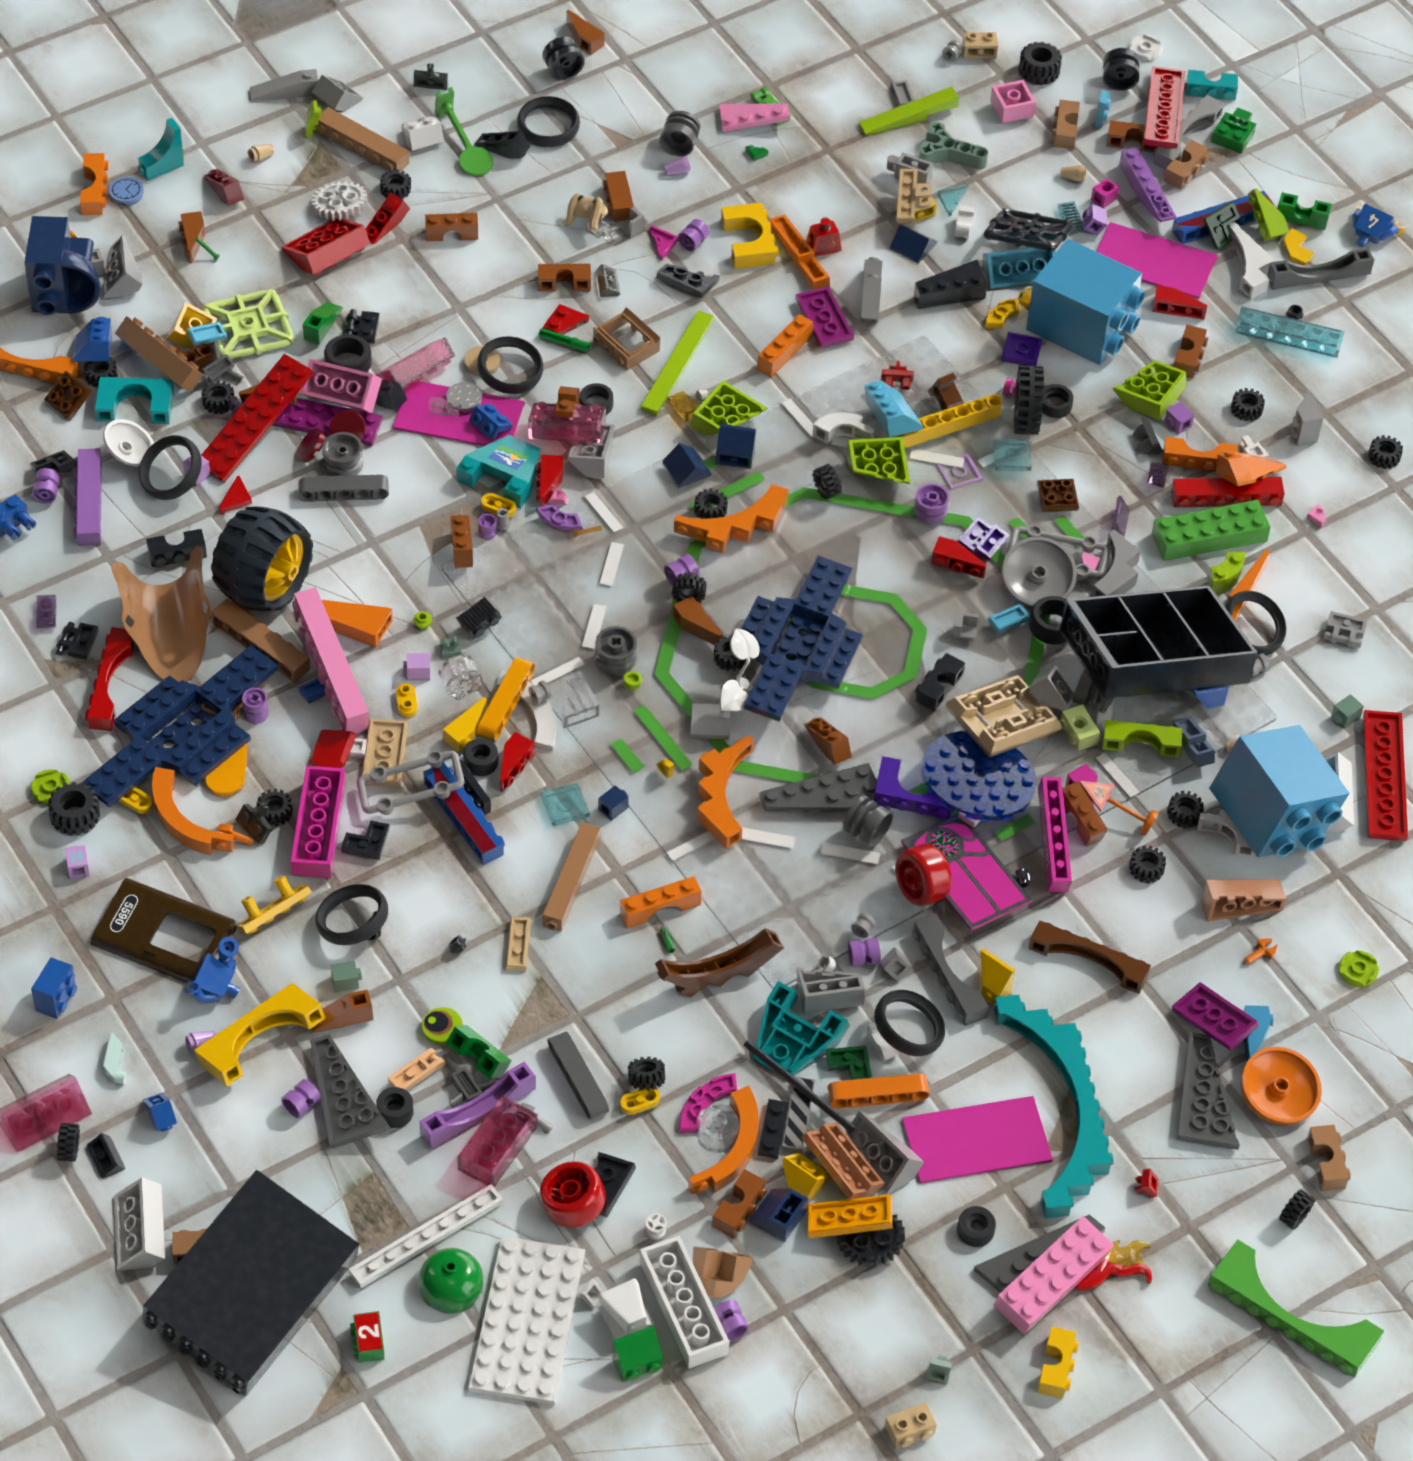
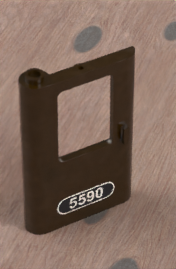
M125 878L96 927L90 943L92 946L187 983L193 980L203 958L208 953L215 957L218 953V943L223 938L235 934L237 924H235V919L130 878ZM168 913L175 914L216 931L201 961H192L151 944Z

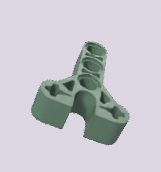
M933 122L927 131L926 141L923 140L920 146L918 158L932 163L950 161L981 170L987 166L988 150L982 146L953 139L945 130L943 123Z

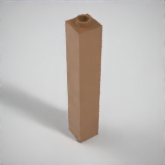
M581 823L543 913L544 927L550 930H563L599 843L600 827Z

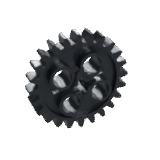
M894 1214L892 1215L893 1228L871 1231L875 1250L871 1248L868 1231L837 1235V1244H839V1250L844 1251V1257L850 1256V1262H854L857 1259L859 1266L866 1262L867 1267L870 1266L871 1262H874V1265L878 1267L879 1261L886 1265L887 1258L893 1261L894 1254H900L899 1249L904 1248L905 1227H902V1220H898V1215Z

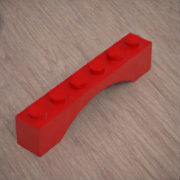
M111 627L110 634L106 635V649H103L101 654L102 664H98L97 668L98 679H94L93 683L94 694H90L89 698L90 709H87L85 713V721H88L89 729L112 731L113 720L116 718L114 703L108 694L109 682L116 669L132 656L135 641L126 629Z

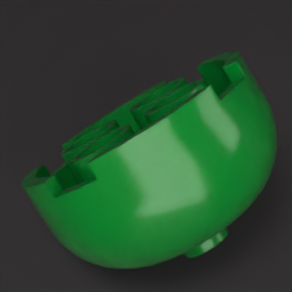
M459 1248L438 1250L431 1254L421 1267L419 1273L420 1294L428 1306L431 1305L438 1310H442V1313L455 1314L468 1310L475 1305V1301L483 1292L482 1268L477 1259L465 1250Z

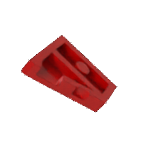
M559 304L543 325V329L564 335L566 332L576 329L577 325L583 321L585 323L589 322L590 315Z

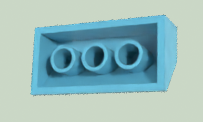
M1023 248L982 253L984 272L990 289L1033 284L1035 278L1055 255L1056 251L1048 252L1036 248Z
M873 381L870 384L864 385L866 404L888 437L923 429V425L899 391L883 381Z

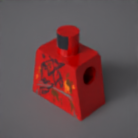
M822 218L820 223L810 226L806 242L815 252V257L842 251L840 233L834 221H831L829 218Z

